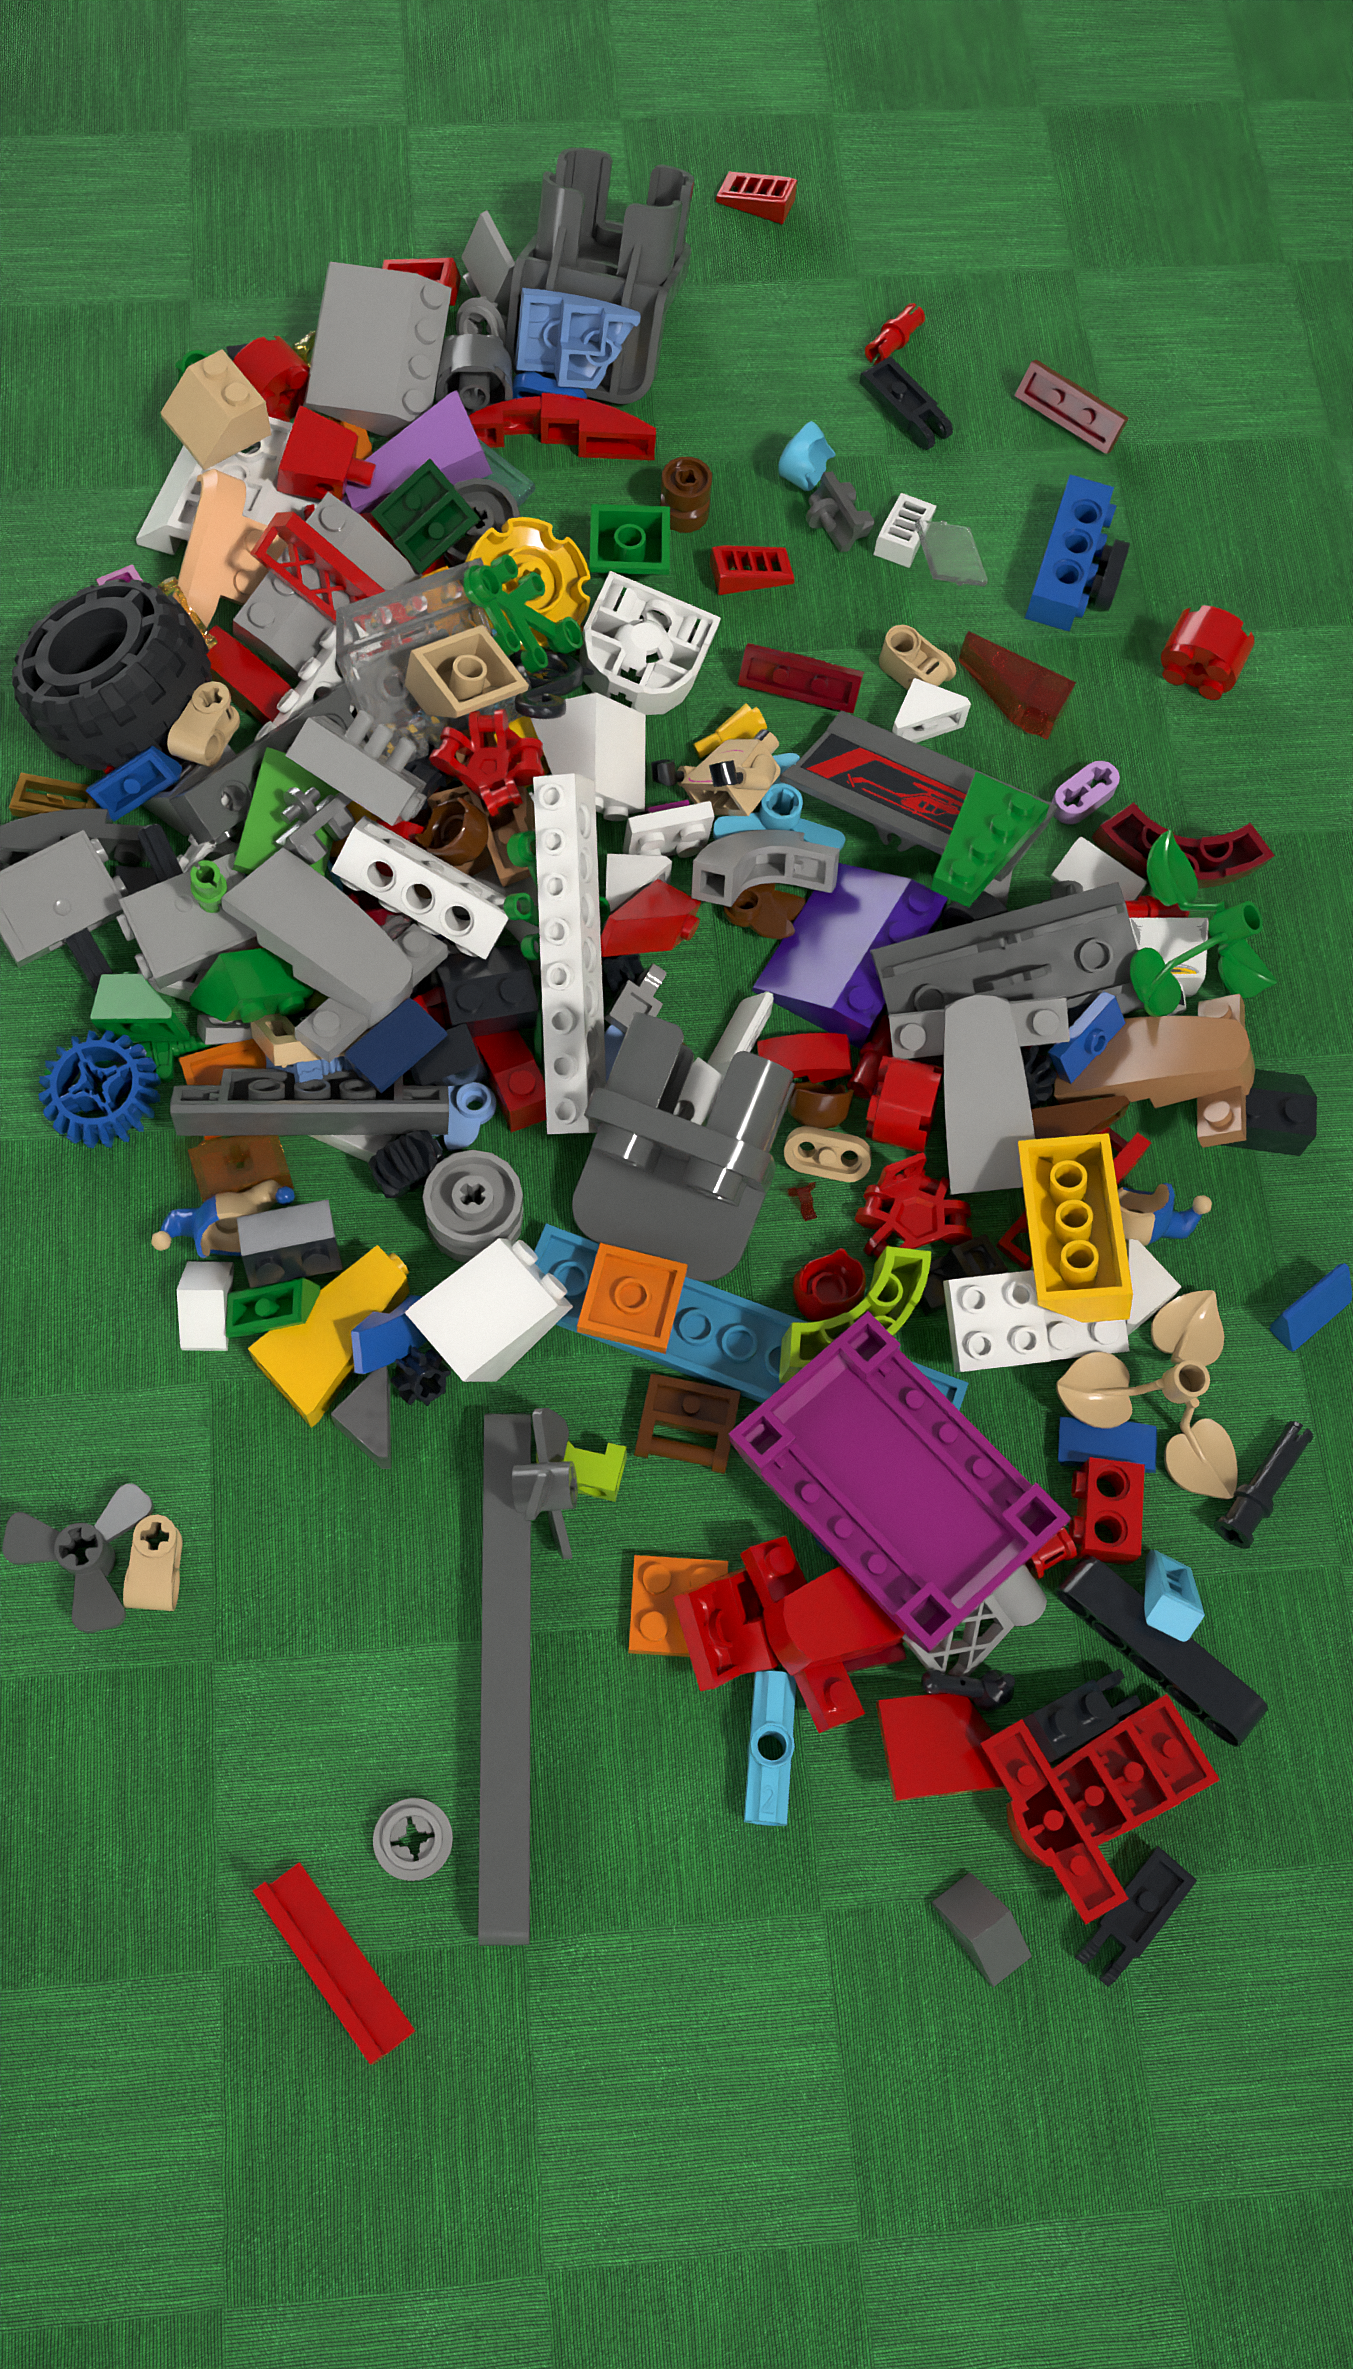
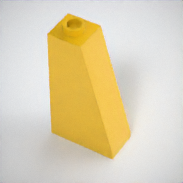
M378 1245L320 1290V1294L305 1324L271 1330L248 1348L253 1362L311 1428L320 1421L355 1370L351 1330L373 1311L390 1314L403 1302L410 1292L406 1277L409 1274V1270L394 1252L387 1256Z

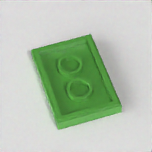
M266 747L232 870L249 875L279 851L273 842L299 821L298 818H295L291 823L287 824L280 816V813L288 807L283 794L291 787H296L304 793L311 787L316 788L321 797L313 803L314 806L318 805L328 795L336 796L340 791L286 757V753ZM322 826L315 833L329 851L320 860L309 866L324 876L334 840Z

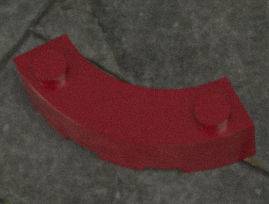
M1133 802L1101 824L1091 838L1103 852L1139 877L1149 881L1147 875L1149 852L1154 842L1168 829L1147 817ZM1251 822L1233 832L1218 836L1202 837L1201 839L1174 835L1176 843L1186 855L1195 872L1198 888L1215 887L1239 880L1260 869L1275 856Z

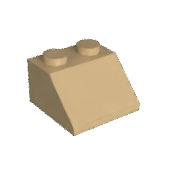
M223 349L188 366L160 412L162 419L203 470L272 435L266 401Z
M483 625L411 650L404 684L426 715L452 718L460 717L525 692L529 686Z

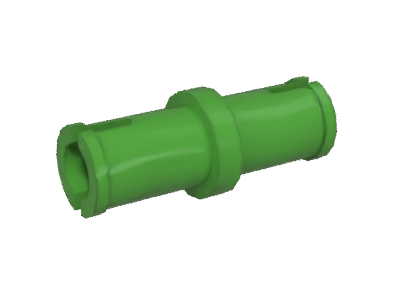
M202 860L198 862L200 869H197L195 866L191 869V892L204 911L217 913L220 911L218 905L222 906L221 897L228 890L227 882L214 862Z

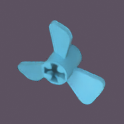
M795 753L773 756L780 767V775L800 760V757ZM780 775L761 799L759 812L751 813L749 816L719 817L715 821L713 828L715 840L751 830H788L805 833V842L839 848L840 850L845 844V836L840 831L800 818L803 805L802 796L795 787L781 782Z

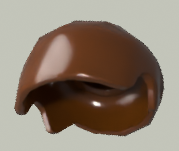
M812 1082L795 1083L786 1109L803 1126L819 1129L835 1128L846 1119L851 1107L854 1090L849 1089L846 1092L844 1085H838L831 1090L823 1085Z

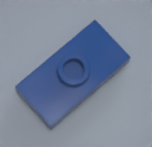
M1103 991L1069 1028L1070 1041L1056 1043L1049 1050L1048 1053L1060 1079L1072 1084L1090 1062L1104 1051L1108 1042L1126 1023L1114 995Z

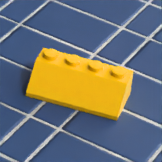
M1109 1133L1018 1141L1038 1306L1082 1323L1130 1319L1133 1289Z

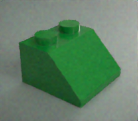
M591 504L589 572L609 573L612 571L614 573L669 575L670 507Z
M266 948L219 954L189 997V1000L193 1007L222 1022L242 1020L244 1023H250L266 1015L280 1013L281 1016H291L299 1013L305 1008V1003L316 989L293 977V966Z

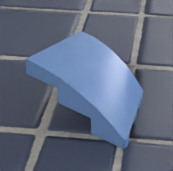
M522 288L515 357L516 370L555 373L557 384L560 387L596 389L606 374L607 366L615 361L621 352V345L632 328L634 326L637 327L640 323L641 315L638 311L593 298L548 290Z

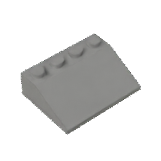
M330 262L327 268L303 406L389 439L394 438L422 416L433 405L452 288L416 273Z
M327 492L306 523L407 608L419 592L418 580L423 575L361 515ZM288 546L277 560L278 563L290 562ZM298 553L299 560H304L305 558ZM312 564L300 565L303 584L309 589L321 588L319 570ZM286 567L285 569L292 574L291 567ZM269 571L233 619V635L300 682L299 671L310 658L317 657L323 648L319 644L321 638L334 624ZM330 580V586H336V584ZM343 590L331 592L334 610L340 615L351 614L349 595ZM322 593L316 594L318 597H320V598L323 600V595H322ZM360 605L361 612L367 611ZM374 616L362 617L364 630L372 638L376 639L384 625ZM335 661V670L343 678V669Z

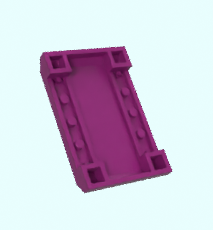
M867 1311L728 1433V1439L750 1468L897 1626L919 1647L930 1653L1070 1521L1071 1517L1037 1483L1032 1486L900 1351L901 1344Z

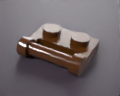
M651 1374L634 1456L648 1459L650 1454L712 1467L711 1472L725 1474L731 1446L728 1433L734 1429L741 1392ZM659 1425L718 1437L716 1448L713 1449L652 1436L654 1426Z

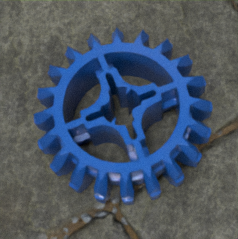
M89 1030L86 1042L82 1043L78 1037L71 1036L73 1047L68 1051L63 1047L56 1046V1052L60 1059L57 1062L45 1060V1066L52 1074L39 1077V1083L46 1090L38 1095L42 1104L47 1105L43 1110L44 1116L49 1121H54L53 1128L59 1134L67 1133V1138L74 1144L83 1139L87 1147L94 1149L99 1139L105 1147L112 1148L114 1136L116 1135L123 1142H129L130 1135L127 1131L132 1127L136 1131L144 1132V1126L140 1119L142 1116L155 1118V1112L148 1104L160 1102L161 1096L153 1088L161 1085V1079L157 1073H152L156 1069V1064L151 1057H146L147 1051L141 1044L133 1046V1041L129 1036L123 1034L117 1039L115 1034L108 1030L105 1031L100 1040L94 1031ZM99 1061H116L125 1065L119 1068L114 1065L104 1069L97 1067L95 1063ZM81 1072L80 1079L71 1087L73 1080ZM95 1076L102 1083L104 1090L102 1093L106 1102L98 1095V1085L94 1079ZM130 1091L126 1101L119 1107L121 1097ZM97 1109L102 1110L106 1116L83 1118L75 1115V1113L81 1110L86 1113Z

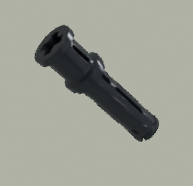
M1296 1421L1287 1422L1284 1431L1249 1484L1237 1487L1233 1494L1235 1501L1226 1515L1218 1517L1213 1525L1215 1531L1225 1541L1239 1548H1250L1254 1541L1253 1532L1261 1520L1269 1518L1274 1510L1273 1497L1307 1445L1314 1438L1313 1433L1308 1428L1305 1429L1302 1435L1296 1437L1303 1424Z

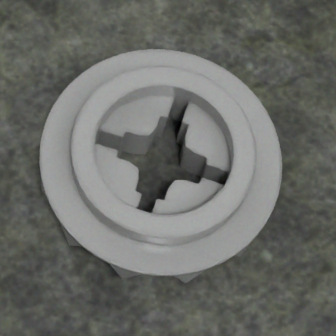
M486 296L468 299L460 306L457 313V335H482L483 326L480 322L487 320L486 330L489 334L485 336L496 335L503 341L505 347L507 333L505 321L507 317L501 315L498 311V303H490Z
M418 1798L401 1800L391 1805L379 1818L373 1834V1848L379 1864L390 1875L407 1881H421L438 1872L449 1857L453 1842L452 1828L445 1813L432 1802ZM409 1818H412V1823L416 1826L418 1833L435 1834V1837L428 1838L426 1842L420 1844L419 1861H415L414 1855L411 1854L408 1847L392 1846V1843L399 1842V1839L407 1836Z

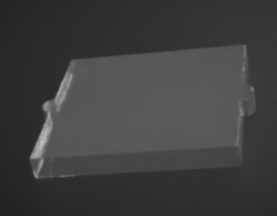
M918 519L915 527L934 580L955 582L958 586L969 584L984 587L988 583L970 527L947 524L944 520L934 522Z

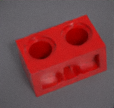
M1089 1457L1080 1467L1079 1471H1074L1071 1483V1496L1078 1499L1077 1516L1073 1515L1070 1520L1069 1536L1076 1547V1559H1081L1083 1555L1088 1554L1099 1559L1101 1562L1131 1565L1141 1556L1145 1464ZM1103 1479L1110 1482L1115 1489V1497H1106L1101 1494L1097 1488V1480ZM1095 1524L1105 1525L1111 1530L1113 1543L1102 1542L1096 1536Z

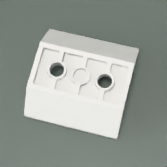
M269 417L272 435L251 445L259 448L257 452L253 454L238 452L206 470L202 469L183 445L136 538L137 545L174 555L181 540H189L201 495V483L197 481V476L211 469H216L245 482L246 499L242 516L267 526L274 515L279 512H295L304 520V507L315 504L316 509L322 499L277 491L278 468L293 423Z

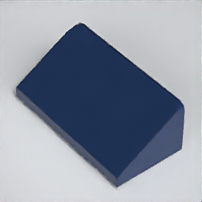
M407 998L346 1051L345 1057L359 1077L382 1093L448 1034L416 1001Z

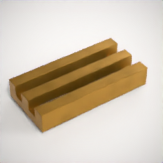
M26 773L20 774L9 805L12 815L24 818L60 810L100 808L96 801L86 792V788L90 785ZM26 788L87 799L88 803L64 799L60 795H43L27 792Z

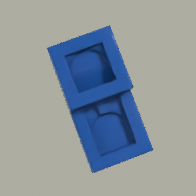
M410 1295L390 1314L373 1311L351 1330L355 1373L365 1374L395 1362L396 1359H401L410 1354L412 1347L418 1349L428 1341L405 1314L423 1296Z
M1060 1417L1058 1462L1061 1466H1082L1089 1457L1145 1464L1144 1473H1156V1426L1126 1421L1117 1427L1102 1429L1089 1426L1075 1417Z

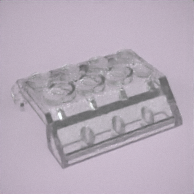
M481 557L336 609L337 664L357 712L364 710L374 716L375 721L367 732L368 739H370L379 724H383L393 731L394 735L382 753L388 758L399 740L403 737L416 745V749L407 762L410 763L415 758L420 759L427 756L429 751L427 741L439 749L442 743L440 734L443 728L450 727L460 732L469 729V713L457 718L426 715L404 684L411 650L483 625L493 637L483 608L471 602L463 588L465 571L474 565L483 566ZM529 678L525 679L529 684L528 690L532 689ZM520 694L478 709L481 715H493L496 709H505L508 723L516 720V718L524 717L514 709L515 697Z

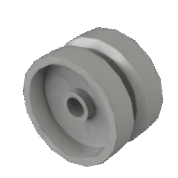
M469 1150L454 1153L439 1162L426 1179L423 1202L429 1235L442 1253L456 1261L467 1263L498 1238L516 1241L520 1236L524 1218L523 1193L519 1177L508 1162L489 1152Z

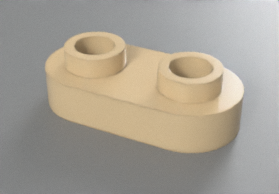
M802 1126L794 1129L788 1135L784 1147V1157L787 1164L795 1171L843 1182H856L866 1176L871 1166L872 1154L869 1145L857 1136ZM802 1142H810L815 1148L805 1151L800 1147V1144ZM845 1151H853L857 1154V1157L853 1160H848L842 1154Z

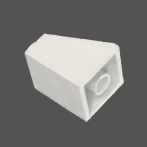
M595 692L565 699L566 713L562 717L554 719L531 718L538 739L543 743V752L552 775L576 773L594 780L596 812L604 814V819L623 821L628 819V814L645 811V714Z
M498 1238L405 1312L463 1382H497L573 1307L564 1297L567 1293L564 1285L552 1274L547 1273L545 1275L535 1264L538 1260L537 1255L521 1240L516 1242L514 1240Z

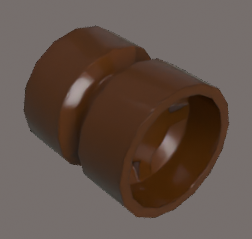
M678 457L667 463L662 471L660 506L670 507V529L679 533H691L699 530L706 524L709 517L712 472L708 465L700 459Z

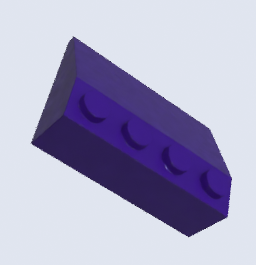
M838 863L837 882L832 893L814 890L793 923L794 935L782 940L753 986L752 991L756 994L772 993L773 1003L829 1033L847 1034L849 1044L861 1049L865 1043H868L879 1025L881 1017L887 1011L870 950L934 933L941 922L948 898L910 878Z

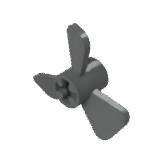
M536 1408L533 1411L532 1420L539 1463L514 1466L512 1473L514 1506L517 1513H526L525 1521L535 1520L541 1511H547L550 1532L562 1560L572 1559V1552L561 1511L576 1509L578 1499L577 1476L573 1461H564L569 1430L562 1416L550 1408Z
M125 1484L116 1491L94 1526L87 1523H75L67 1526L61 1532L24 1512H17L7 1521L2 1551L5 1558L14 1565L58 1561L61 1566L75 1577L72 1606L73 1625L84 1633L113 1629L125 1621L126 1610L106 1578L113 1570L116 1562L115 1550L110 1542L135 1527L145 1517L151 1515L154 1503L137 1485ZM95 1542L96 1548H88L85 1552L89 1562L79 1564L78 1566V1558L74 1555L80 1546L83 1548L87 1545H93Z

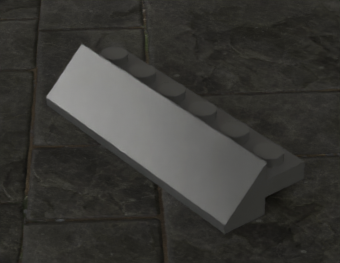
M342 1068L341 1071H335L333 1074L329 1072L328 1075H323V1079H312L301 1083H295L293 1073L280 1069H224L221 1085L174 1086L170 1102V1113L177 1136L408 1135L412 1131L428 1130L431 1135H448L449 1092L448 1086L403 1085L402 1075L384 1092L380 1093L359 1077L354 1069L346 1070Z

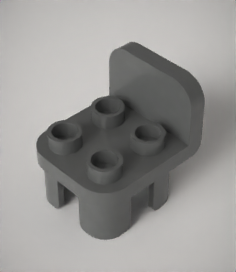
M568 148L563 150L558 156L556 174L545 171L543 174L537 232L515 262L505 349L510 355L513 371L517 375L526 372L516 370L515 366L522 288L579 295L638 311L641 315L640 323L637 327L634 326L621 345V352L615 361L607 366L606 374L596 389L581 388L585 391L587 397L617 404H629L641 399L648 392L657 375L666 313L688 275L692 248L686 242V234L695 179L690 173L682 169L659 164L651 172L647 205L639 203L630 204L625 211L624 224L610 221L605 218L613 163L611 155L605 151L591 148ZM532 371L540 374L542 377L556 380L555 373Z
M634 1012L605 1088L594 1087L584 1116L598 1128V1132L573 1195V1215L580 1230L595 1242L688 1264L686 1277L703 1282L715 1281L730 1274L740 1263L770 1188L776 1166L769 1151L795 1087V1083L792 1082L794 1073L775 1062L750 1052H737L731 1060L706 1127L673 1115L694 1061L692 1050L682 1045L684 1040L683 1031L676 1024L651 1015Z

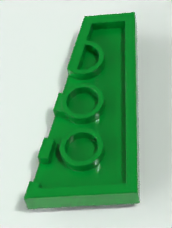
M976 772L934 874L931 890L969 908L1046 819L1050 805L1035 799L1027 793H1022Z

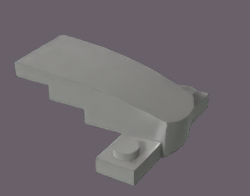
M284 847L221 897L222 909L256 931L257 943L293 966V977L329 997L294 1028L295 1039L329 1063L365 1030L375 1027L403 1001L409 998L412 988L447 958V945L416 924L411 925L397 939L392 941L380 926L355 902L324 876Z
M974 995L946 1005L945 1009L890 1014L889 1021L894 1057L908 1059L944 1055V1101L951 1194L1023 1187L1018 1141L1034 1140L1035 1134L1020 1047L1070 1041L1066 997L1056 996L1009 1002L1008 999L996 996Z

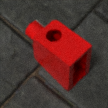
M299 406L278 468L277 491L323 499L327 492L342 501L348 481L371 488L376 464L356 458L359 436L355 432L303 406Z

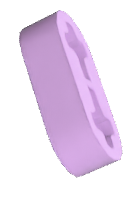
M1094 761L1060 785L1052 800V804L1057 805L1054 817L1062 823L1076 824L1107 802L1114 795L1119 784L1120 776L1115 766L1105 761ZM1093 778L1096 781L1102 778L1106 780V785L1101 782L1093 788L1090 787ZM1078 796L1080 797L1077 806L1074 804L1068 807L1064 805V801L1072 802Z

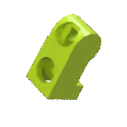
M568 1441L564 1461H573L578 1493L616 1502L627 1460L626 1447L608 1443L604 1455L574 1448ZM536 1453V1463H539L538 1455Z

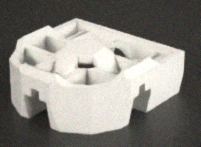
M610 571L582 633L583 645L580 647V664L594 671L593 675H585L583 681L594 693L596 692L607 698H610L612 693L617 696L619 692L626 694L625 699L632 701L631 708L645 715L665 714L682 703L693 687L721 618ZM624 587L627 588V590L622 598L620 594ZM653 610H657V611L663 613L665 616L660 615V614L654 612ZM700 619L701 621L696 630L694 625L696 623V620ZM691 636H693L691 643H688ZM657 652L660 660L646 663V655H652ZM630 668L637 670L635 676L642 677L640 683L637 684L621 677V670L623 669L626 672Z

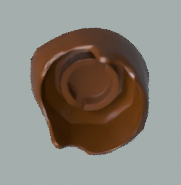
M458 797L457 800L438 804L433 809L423 834H416L414 838L427 852L451 866H462L475 860L484 850L488 842V822L485 814L477 806Z

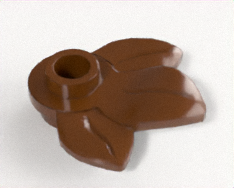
M776 883L759 884L744 890L731 907L724 905V915L731 923L737 926L751 927L760 936L772 939L788 938L795 933L791 921L798 917L805 906V898L775 890Z

